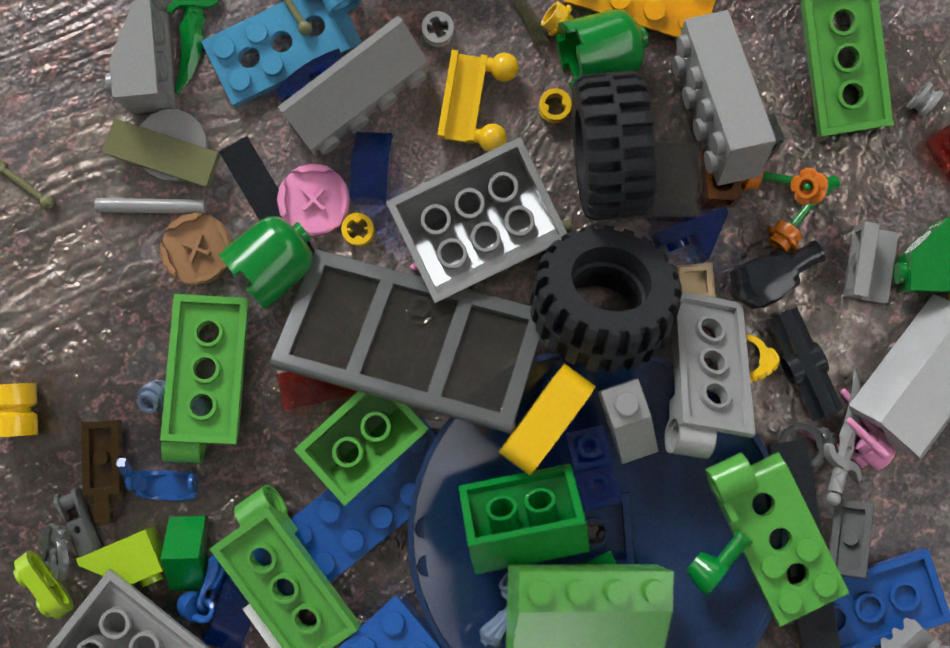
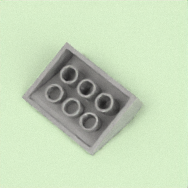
M521 137L386 201L434 303L548 249L554 241L561 240L562 235L567 234Z
M109 569L47 648L209 647L115 571Z

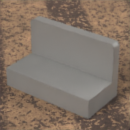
M866 221L854 226L843 297L879 304L888 302L898 233L880 230V224Z

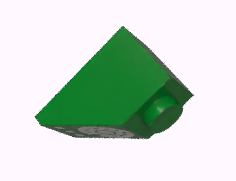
M950 217L934 222L898 257V262L895 264L893 272L894 282L898 284V293L945 294L950 292Z

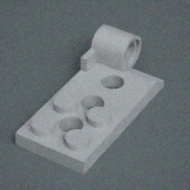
M682 291L681 306L671 329L675 395L669 401L670 419L666 426L664 442L668 453L707 459L715 448L716 432L753 437L756 434L743 303ZM702 326L709 327L710 331L715 334L716 338H712L706 335L702 329ZM704 357L710 358L718 366V370L709 368L704 361ZM706 390L715 392L719 396L721 404L712 402L708 398Z

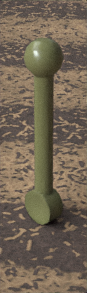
M284 0L299 24V33L304 36L310 35L313 29L312 25L303 19L292 0Z
M0 159V174H4L39 200L43 209L54 207L55 202L51 196L41 194L8 169V164Z

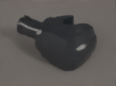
M816 240L809 242V244L789 255L777 248L769 253V255L760 256L734 268L729 273L732 293L747 308L758 309L768 307L800 286L799 274L819 262L825 261V252Z

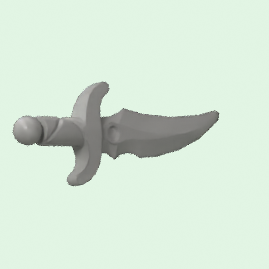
M856 369L853 371V384L849 404L861 389ZM849 406L839 434L838 453L833 444H824L825 458L833 467L828 487L829 493L826 496V501L831 506L840 504V494H843L848 472L853 481H861L862 479L860 467L851 461L852 454L856 451L855 440L858 435L846 423L848 418H852L860 425L861 417L851 413Z

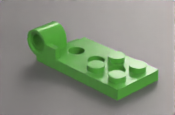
M801 0L817 137L894 125L879 0ZM838 11L846 13L850 18V26L845 32L837 30L833 24L834 15ZM842 48L850 49L855 56L854 64L849 69L842 67L838 62V54ZM848 84L855 86L859 91V99L854 105L847 104L842 97L843 89Z
M174 294L160 441H162L161 455L163 462L202 464L206 444L237 445L250 305L248 298ZM207 324H214L219 328L218 337L213 342H202L199 338L201 328ZM203 360H211L216 365L214 375L208 379H200L196 375L197 365ZM201 396L210 397L213 403L212 410L205 416H197L193 412V403Z
M779 452L752 465L749 464L742 453H738L705 469L710 483L709 486L733 535L739 529L753 540L751 546H747L742 554L777 625L781 627L849 594L800 490ZM766 493L771 499V508L765 514H756L752 507V501L756 495ZM777 528H784L788 533V542L781 549H773L769 542L771 532ZM794 563H801L805 568L804 579L797 584L789 583L786 577L787 569Z
M264 485L237 504L234 508V513L240 527L212 546L210 550L282 648H333L358 631L361 624L296 537L295 533L298 531V528L288 516L287 506L281 495L272 486ZM264 548L269 551L272 563L270 565L260 564L255 558V549ZM277 580H289L294 586V594H282L277 588ZM302 609L311 610L316 615L317 623L315 625L304 624L299 618V611Z

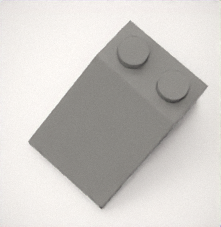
M164 0L133 1L109 59L110 73L105 75L107 92L133 115L156 113L163 109H176L169 14L167 12L168 5Z

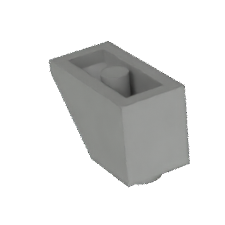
M632 379L597 391L622 464L659 452L651 414L638 379Z

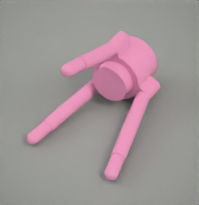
M841 389L840 393L849 405L851 394L846 389ZM848 418L846 423L861 437L855 446L859 452H854L851 460L861 468L868 464L876 471L886 467L894 458L896 449L887 442L885 434L876 425L861 418L863 424L870 431L866 432L852 418ZM798 430L799 433L816 442L811 433L805 430ZM837 443L835 447L836 452L838 453L839 444Z

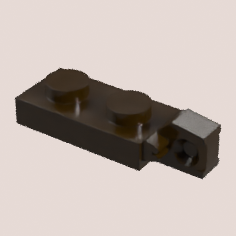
M122 420L81 422L82 496H86L87 505L94 504V524L112 523L116 521V503H122V494H124V478L116 465V461L123 458Z

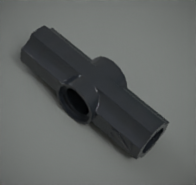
M798 307L766 320L773 339L782 355L780 363L783 372L792 386H796L811 421L826 418L842 410L841 401L827 373L829 371L828 360L819 344L813 342Z

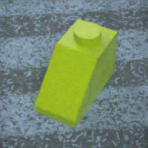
M152 526L76 559L78 566L101 576H104L109 569H112L131 585L140 581L141 586L145 587L163 579L161 572L164 569L160 560L163 543L156 526Z

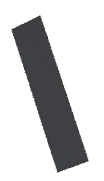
M248 136L219 151L259 221L268 216L282 218L277 203L279 189ZM308 241L307 244L314 255L315 250Z

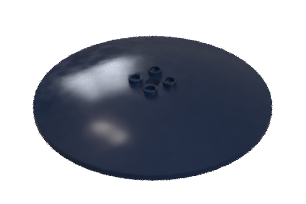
M550 352L534 357L516 416L515 428L564 363L596 386L535 470L571 463L586 526L591 522H599L603 525L605 533L600 541L589 542L590 552L531 564H583L611 551L616 564L660 565L674 571L673 612L665 648H755L770 623L772 614L743 554H740L707 596L697 589L686 569L700 552L718 557L734 538L709 486L710 483L705 469L738 453H742L750 465L768 457L769 454L757 433L753 437L716 432L715 448L707 459L668 453L665 448L664 438L666 426L670 419L669 401L675 395L673 362L655 356L648 362L642 361L639 367L631 370H626L625 366H623L620 372H606V368H598L597 371L586 370V365L578 362L576 365L565 361L566 356L561 352L559 354ZM515 365L491 378L473 392L464 403L501 412ZM632 379H638L651 414L659 452L622 464L597 391ZM706 390L707 396L712 402L721 404V400L715 392ZM452 417L440 429L429 448L418 473L411 498L408 520V554L411 576L426 621L442 648H494L487 647L481 642L479 632L487 622L507 607V600L502 596L499 584L504 575L508 573V568L475 575L468 547L458 486L525 472L499 453V450L511 435L510 433ZM760 493L754 497L752 507L756 514H765L770 510L771 499L768 494ZM777 528L771 532L769 542L772 548L781 549L787 544L788 533L784 528ZM506 639L502 646L498 648H506Z

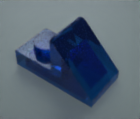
M722 207L655 233L652 239L656 250L667 247L668 252H673L690 245L688 238H691L700 263L708 261L729 214L727 207Z

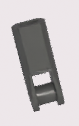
M74 487L71 489V493L65 496L61 494L55 495L53 498L55 508L66 529L72 531L69 537L77 557L79 558L102 548L103 546L91 519L85 497L82 496L81 489ZM74 507L77 508L80 516L75 519L72 518L69 510Z

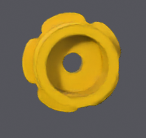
M556 1L548 9L541 21V26L547 29L549 36L563 33V29L560 30L558 23L574 19L570 15L572 7L569 4L564 6L559 1Z

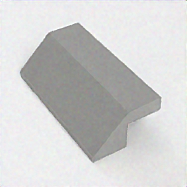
M935 294L927 301L848 405L851 413L883 429L889 444L919 460L924 457L950 421V301Z

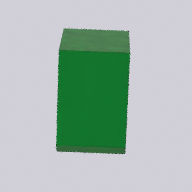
M207 515L169 517L160 560L171 591L202 589L208 564Z

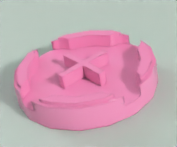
M314 163L299 166L291 171L292 173L279 186L277 203L282 218L292 226L298 221L312 237L328 235L339 228L348 216L351 202L348 186L341 176L328 166Z

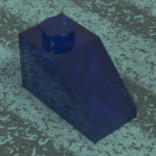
M356 133L351 159L349 195L353 204L387 206L386 201L390 200L393 133Z

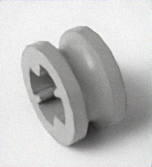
M435 11L423 19L422 33L425 42L435 48L449 45L454 36V24L449 15L441 11ZM435 22H439L441 27H448V30H443L444 36L437 38L435 33H429L428 29L433 30L432 24Z
M930 81L921 87L906 106L910 110L913 108L917 109V116L920 118L924 117L944 94L941 90L934 91L932 88L933 84Z

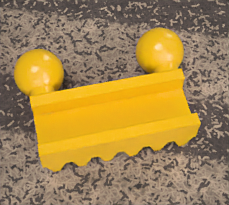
M458 50L451 51L437 134L439 139L469 144L479 143L486 152H490L507 143L506 131L500 125L492 123L485 125L482 129L476 127L485 73L490 72L496 80L501 82H508L514 79L518 74L519 64L512 54L503 52L491 58L481 54V57L459 54Z

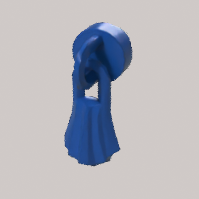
M213 554L208 559L201 591L186 592L178 599L177 611L182 619L189 622L204 624L208 623L214 616V600L228 574ZM207 590L212 591L209 599L205 595Z

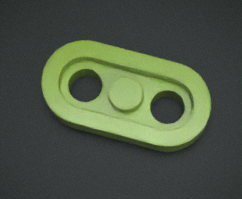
M28 550L14 561L15 570L13 574L15 579L21 586L31 591L37 599L36 606L45 617L50 618L52 616L55 619H61L73 610L74 604L70 595L60 581L54 579L52 572L37 553Z

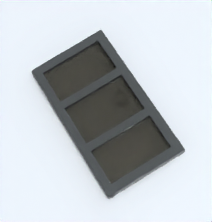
M316 249L313 255L312 267L303 279L273 355L270 358V367L511 434L516 426V416L540 336L535 329L537 324L531 318V306L468 289H463L434 303L422 277Z

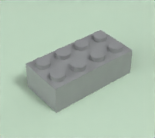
M729 10L685 19L681 35L677 36L676 56L672 57V69L674 76L682 81L684 105L687 110L691 109L693 113L694 135L697 141H702L705 148L704 163L706 170L709 174L713 173L717 186L759 177L773 149L776 138Z

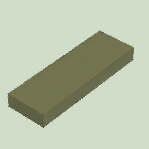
M116 118L113 119L102 151L105 155L208 189L221 155L219 152Z

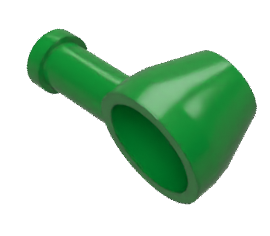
M737 529L734 533V538L718 557L700 552L686 569L697 589L705 596L713 590L747 546L750 547L753 543V540L741 530Z

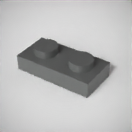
M841 499L840 504L834 507L829 552L843 577L867 580L875 508L873 503Z

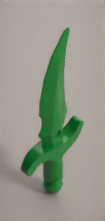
M173 0L167 8V12L171 15L176 10L185 8L184 19L179 25L181 59L178 79L174 89L175 94H179L190 81L199 63L203 49L201 41L204 40L202 27L206 22L203 16V9L215 7L220 0Z

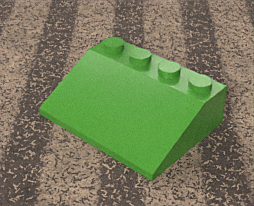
M508 564L506 648H665L673 612L674 571L657 564Z

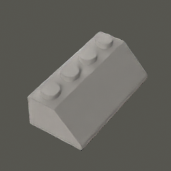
M398 15L280 104L278 108L315 157L320 153L326 155L338 147L340 144L339 139L349 131L356 133L369 122L368 117L378 109L385 111L398 100L397 95L404 89L409 87L411 90L419 86L427 78L425 73L429 71L428 61Z

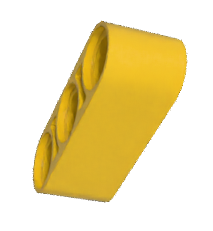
M564 363L508 437L499 453L525 473L531 475L584 405L596 386Z

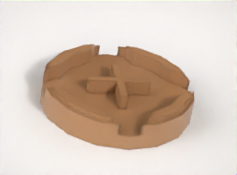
M195 212L181 215L168 225L163 241L161 240L159 250L162 264L171 276L183 283L201 286L213 283L225 275L228 267L218 254L233 239L223 223L210 215Z

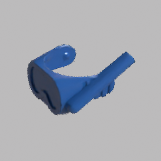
M120 458L116 461V465L126 482V489L135 493L137 497L151 501L189 502L197 495L198 481L194 473L169 470L133 471L126 458Z

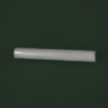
M96 198L95 211L100 213L190 214L196 212L206 214L207 203L205 199Z

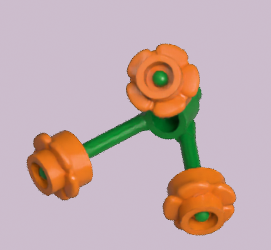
M814 168L802 169L800 174L794 177L764 172L763 169L759 177L741 180V189L745 192L748 189L758 190L762 180L790 184V189L795 194L794 199L799 204L804 205L791 223L779 220L774 227L769 226L767 229L770 236L768 239L769 244L774 249H781L785 253L787 251L794 252L799 248L798 243L803 236L797 227L811 209L822 202L832 191L840 187V181L837 176L826 177L823 173H818Z

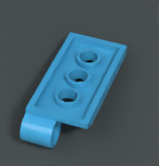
M292 0L305 21L320 20L325 24V29L319 36L313 37L300 34L298 30L299 24L283 1L202 40L205 51L232 106L237 108L345 56L360 45L362 41L347 12L356 8L362 0ZM281 35H287L292 38V46L286 52H277L273 48L275 39ZM248 51H256L260 54L259 63L253 68H245L241 64L242 56Z

